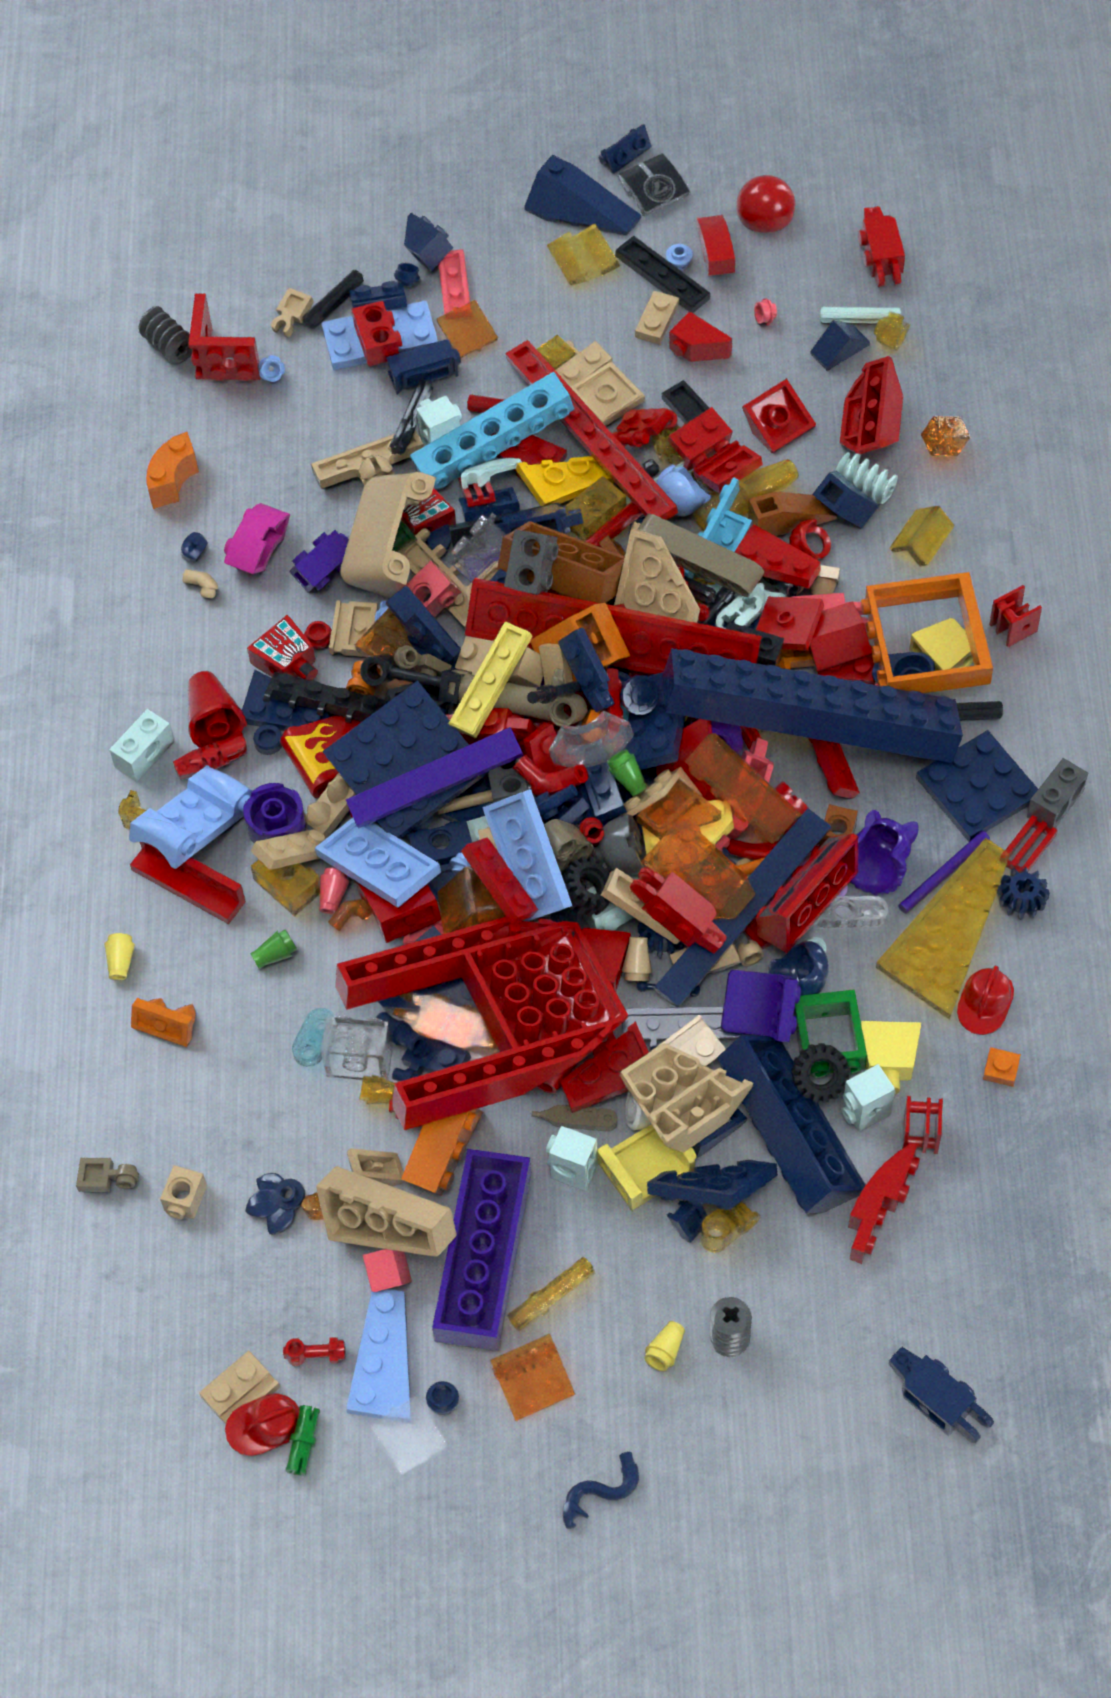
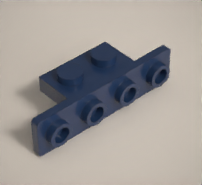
M404 586L386 601L387 607L428 654L452 665L451 668H455L461 648L407 586Z

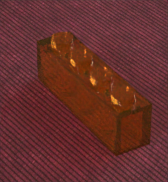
M716 733L708 735L685 760L690 766L689 772L700 781L704 779L712 787L710 789L711 793L722 802L726 800L733 807V814L742 822L748 821L755 828V835L765 843L770 842L774 844L778 842L802 815Z

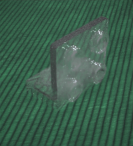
M493 513L488 517L483 514L469 531L472 535L469 538L464 535L451 551L453 557L450 563L471 582L474 578L482 579L499 560L502 539L506 534L493 523L496 515Z

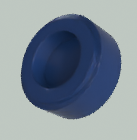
M274 725L259 727L253 735L256 750L264 755L277 753L282 748L280 744L282 733Z

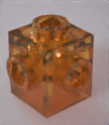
M933 416L920 434L931 456H958L971 438L960 416Z

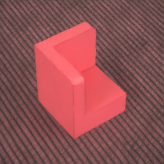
M384 1249L363 1255L372 1292L412 1282L405 1252Z

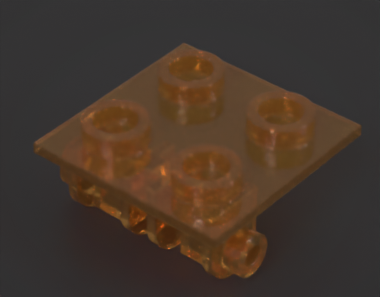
M550 1333L490 1360L493 1366V1374L500 1383L515 1421L575 1395Z

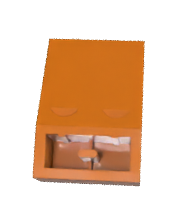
M606 603L595 604L530 640L534 651L540 654L539 646L546 643L558 644V641L568 634L583 628L604 669L630 657ZM572 672L573 681H576V678Z

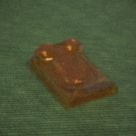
M682 816L671 825L640 861L646 867L654 869V872H657L663 878L670 872H674L715 906L717 914L713 920L735 919L756 894L748 877L701 834L697 823Z

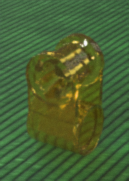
M743 1201L739 1202L732 1209L717 1208L703 1220L700 1236L701 1244L709 1252H721L741 1235L750 1231L757 1224L761 1216L758 1212H752ZM719 1230L723 1235L715 1237L710 1235L708 1231Z

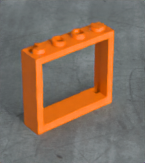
M970 572L866 586L865 599H861V609L863 615H868L869 622H866L868 639H873L875 645L872 646V658L874 663H879L880 670H877L879 686H891L895 689L906 691H919L923 694L991 684L993 665ZM958 597L974 666L893 677L878 608Z

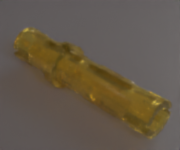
M581 1257L545 1287L537 1292H531L524 1303L507 1314L511 1324L518 1331H521L539 1315L544 1316L547 1314L549 1308L595 1274L591 1263L585 1257Z

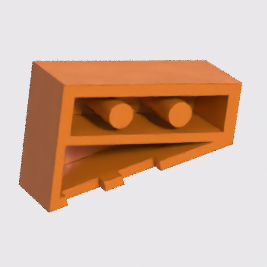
M475 1109L423 1125L401 1179L442 1196L444 1191H448L452 1185L454 1170L465 1153L466 1146L483 1111Z

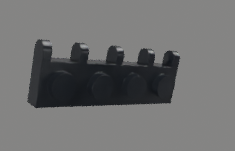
M274 672L263 698V701L268 703L271 698L289 703V708L295 709L296 705L317 710V715L323 716L325 712L346 717L345 722L351 723L353 719L364 721L386 704L385 699L377 698L373 695H365L349 691L345 688H337L321 684L318 681H309Z

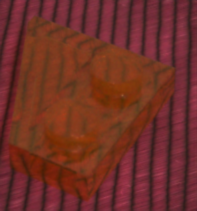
M389 608L354 644L355 649L366 658L380 654H389L394 657L399 647L406 645L413 647L399 619Z
M680 779L676 781L664 797L646 807L637 815V822L659 839L717 822L721 819V811Z

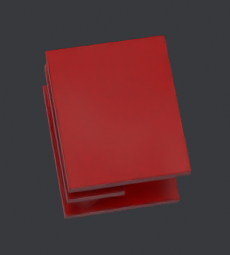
M1024 585L993 600L989 625L992 627L997 624V635L1009 629L1006 641L1007 647L1038 631L1042 607L1039 605L1029 611L1030 605L1028 603L1022 605L1025 592Z
M907 1096L903 1121L902 1149L913 1143L917 1145V1148H922V1153H926V1149H934V1154H938L942 1135L943 1099L939 1098L938 1103H932L931 1098L927 1097L926 1102L911 1101V1096ZM910 1113L925 1114L923 1137L909 1136ZM930 1114L936 1115L934 1138L929 1137Z

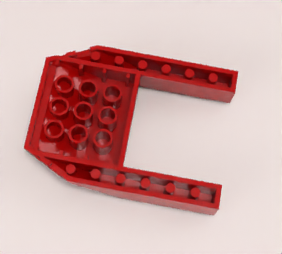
M507 917L337 963L335 987L346 1010L462 977L500 1051L496 1054L394 1083L392 1106L404 1131L515 1098L529 1092L584 1059L628 1018L627 1011L578 922H554L548 919H539V922L519 921L511 924Z

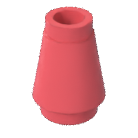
M326 868L324 874L320 875L319 911L330 915L337 914V909L349 885L348 876L336 868Z

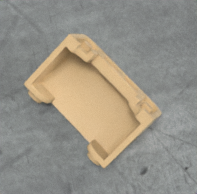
M413 472L377 476L371 478L365 484L341 564V577L346 583L391 598L406 585L410 572L409 560L401 553L392 551L404 508L408 505L417 506L420 501L427 499L433 491L436 477L425 473Z

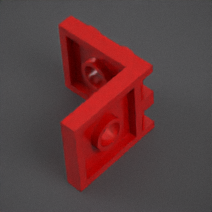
M195 293L189 337V349H192V364L196 366L195 378L217 381L260 380V361L255 337H212L213 327L206 293Z

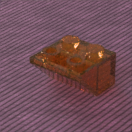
M471 866L464 867L437 892L444 934L503 918L501 908Z

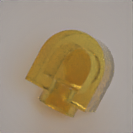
M889 311L888 316L883 317V320L880 319L874 329V335H877L876 341L894 350H898L903 344L911 324L903 321L904 316Z

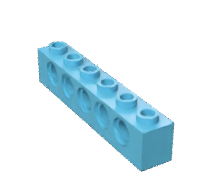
M552 372L411 454L410 457L417 472L436 477L433 488L435 490L442 489L449 482L460 477L466 469L494 459L497 454L509 447L518 445L523 439L542 431L552 422L563 419L575 409L569 393L556 374Z

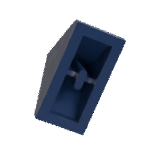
M833 320L811 349L810 354L826 371H829L868 347L870 341L853 324Z

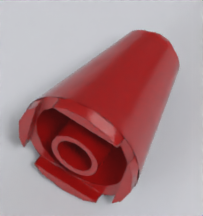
M201 671L194 674L188 681V732L192 742L200 748L217 740L221 741L234 737V735L243 736L242 730L247 725L245 715L221 682L209 671Z

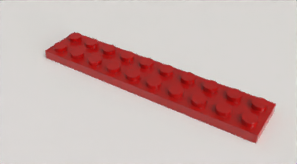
M474 578L471 587L465 636L494 641L504 622H508L530 632L533 636L531 639L567 618L600 603L548 592L533 594L505 587L504 583ZM607 605L630 654V657L612 666L649 674L664 672L671 648L678 650L686 649L706 655H719L723 658L734 660H747L757 664L762 636ZM529 642L527 647L533 649L531 643Z

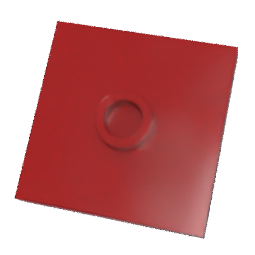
M768 596L756 630L784 638L783 649L808 651L824 608V603L822 599Z

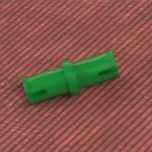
M299 1406L295 1432L290 1435L289 1439L292 1445L287 1467L285 1468L287 1473L291 1474L294 1471L293 1475L305 1476L307 1473L306 1469L310 1451L316 1444L314 1433L320 1414V1409L316 1407L312 1410V1406Z

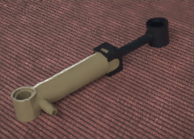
M389 654L369 657L364 660L360 668L362 679L371 686L388 683L394 679L412 683L418 681L421 685L440 688L438 700L454 704L460 703L475 676L472 675L471 671L457 668L442 671L441 677L402 669L395 663L394 657ZM377 664L382 667V676L377 671ZM555 669L554 676L552 677V686L564 684L563 669ZM509 682L506 683L493 707L509 708L514 714L552 721L560 727H566L581 721L587 713V704L578 694L558 697L553 702L546 704L540 702L532 704L527 700V695L529 692L536 691L537 688ZM565 703L572 709L571 717L564 711Z

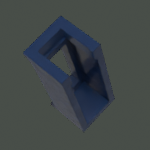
M449 339L386 357L390 368L388 375L396 394H399L403 389L417 386L421 379L435 381L455 374L457 377L458 364H461L458 349H452Z

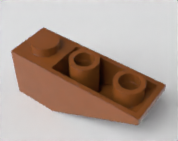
M774 491L748 499V519L774 536L792 532L796 525L803 520L817 519V524L837 519L836 513L814 495Z

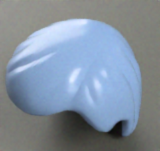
M671 465L660 473L657 484L677 505L678 513L676 515L687 516L693 514L710 502L711 495L707 494L693 480L685 467L674 469L676 466Z

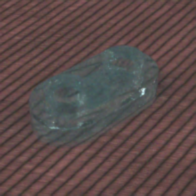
M316 1008L306 1016L292 1044L293 1056L299 1065L311 1067L322 1060L337 1029L336 1018L329 1009ZM320 1024H325L326 1028L323 1030L317 1029V1026ZM307 1050L314 1051L312 1055H304V1052Z

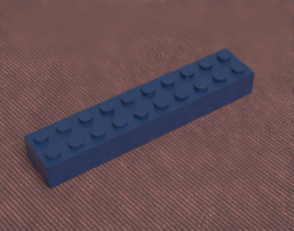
M671 648L662 675L665 713L949 763L953 762L963 737L956 699H950L946 696L922 694L919 691L900 690L891 686L872 685L858 680L850 681L831 675L822 676L803 670H789L775 665L767 666L751 663L747 660H734L723 658L719 655H706L695 653L691 650Z

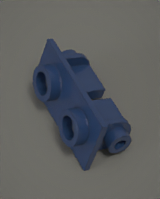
M642 124L637 129L632 128L616 144L601 150L598 158L602 164H609L612 174H615L652 147L645 124Z

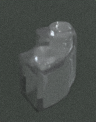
M602 711L595 720L583 726L572 727L562 724L549 748V753L555 764L565 767L584 764L585 767H591L608 761L612 756L622 751L634 734L630 722Z

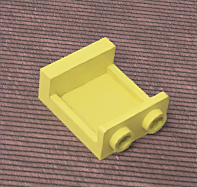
M652 1124L613 1148L605 1144L597 1149L598 1165L631 1211L656 1197L655 1195L648 1194V1181L665 1171L676 1170L677 1176L684 1172H694L695 1159H697L692 1147L684 1153L666 1147Z

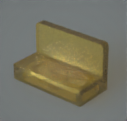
M939 505L916 509L889 548L893 553L908 551L920 567L927 566L955 525Z

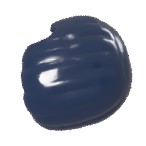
M803 941L794 945L781 959L771 960L768 967V973L789 975L798 980L797 985H800L801 988L800 996L819 994L825 986L829 971L825 951L820 945L812 941Z

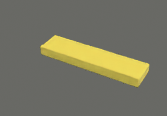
M504 622L448 724L451 727L477 738L533 637L530 632Z

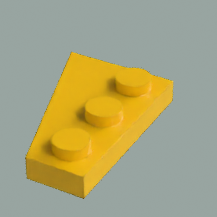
M592 456L570 458L568 462L553 463L552 460H542L541 464L528 465L527 462L517 463L516 471L540 506L557 502L561 504L614 482Z

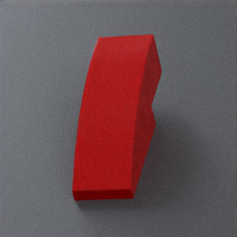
M723 215L696 218L708 276L735 273V254Z

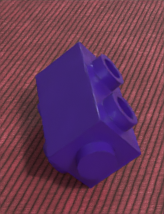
M336 530L329 535L323 532L312 542L315 546L312 551L307 553L303 550L292 560L295 566L289 571L290 574L307 592L314 587L319 591L331 580L328 577L331 571L336 569L338 573L340 572L349 539Z

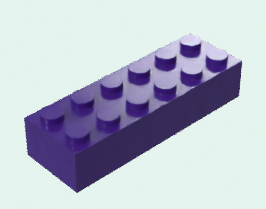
M467 1148L453 1219L457 1236L448 1245L432 1326L435 1342L499 1351L532 1173L530 1157Z

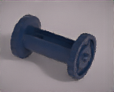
M618 671V678L622 684L620 702H622L626 710L636 715H644L651 712L659 699V690L654 680L643 675H636L630 678L627 673Z

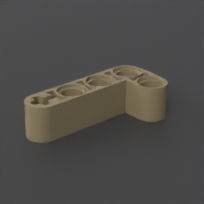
M553 819L544 825L561 875L573 861L579 860L584 856L588 859L593 852L594 847L591 842L587 841L586 837L574 824ZM497 905V910L499 911V913L503 917H506V915L501 910L499 905Z

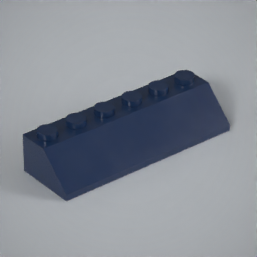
M739 1036L717 1058L723 1070L727 1071L726 1076L740 1082L746 1079L753 1083L752 1089L741 1103L746 1107L754 1127L760 1132L766 1142L768 1152L778 1163L783 1178L789 1183L795 1193L799 1206L804 1209L805 1213H822L858 1197L865 1187V1183L818 1102H814L810 1098L807 1099L794 1084L793 1074L791 1073L794 1062L783 1042L777 1041L770 1036Z

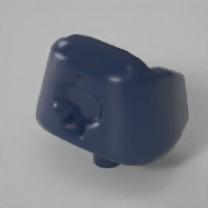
M198 532L188 535L181 546V557L188 562H195L208 545L205 537Z

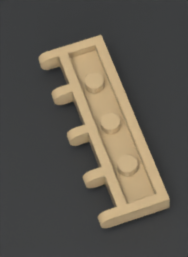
M424 528L416 535L417 540L415 542L410 541L398 553H401L409 560L410 569L415 575L430 561L445 572L461 591L456 597L455 602L447 607V609L466 628L472 583L466 587L456 577L463 570L460 563H455L449 569L439 559L446 551L442 545H438L431 550L424 543L431 534Z

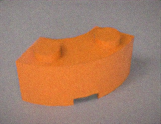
M188 432L173 436L154 453L149 462L146 482L153 509L179 502V491L182 484L190 476L199 473L195 452Z

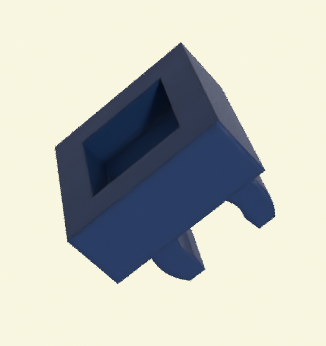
M681 1200L678 1202V1210L674 1214L669 1212L667 1217L677 1229L681 1238L691 1243L711 1219L702 1205H692L688 1203V1200Z

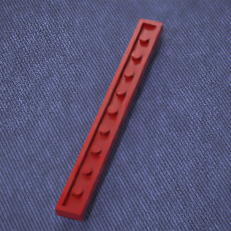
M529 340L505 353L507 361L529 386L552 372L556 374L569 393L575 409L559 420L645 517L647 514H653L668 520L678 513L677 505Z

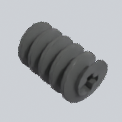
M154 306L143 314L138 326L139 333L156 350H159L169 362L181 363L192 355V349H189V332L177 324L176 320L172 319L161 307Z
M722 1298L711 1309L710 1340L715 1351L725 1357L739 1356L746 1351L750 1343L752 1315L747 1304L739 1298Z

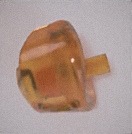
M318 1193L306 1195L301 1203V1207L307 1217L312 1220L323 1219Z

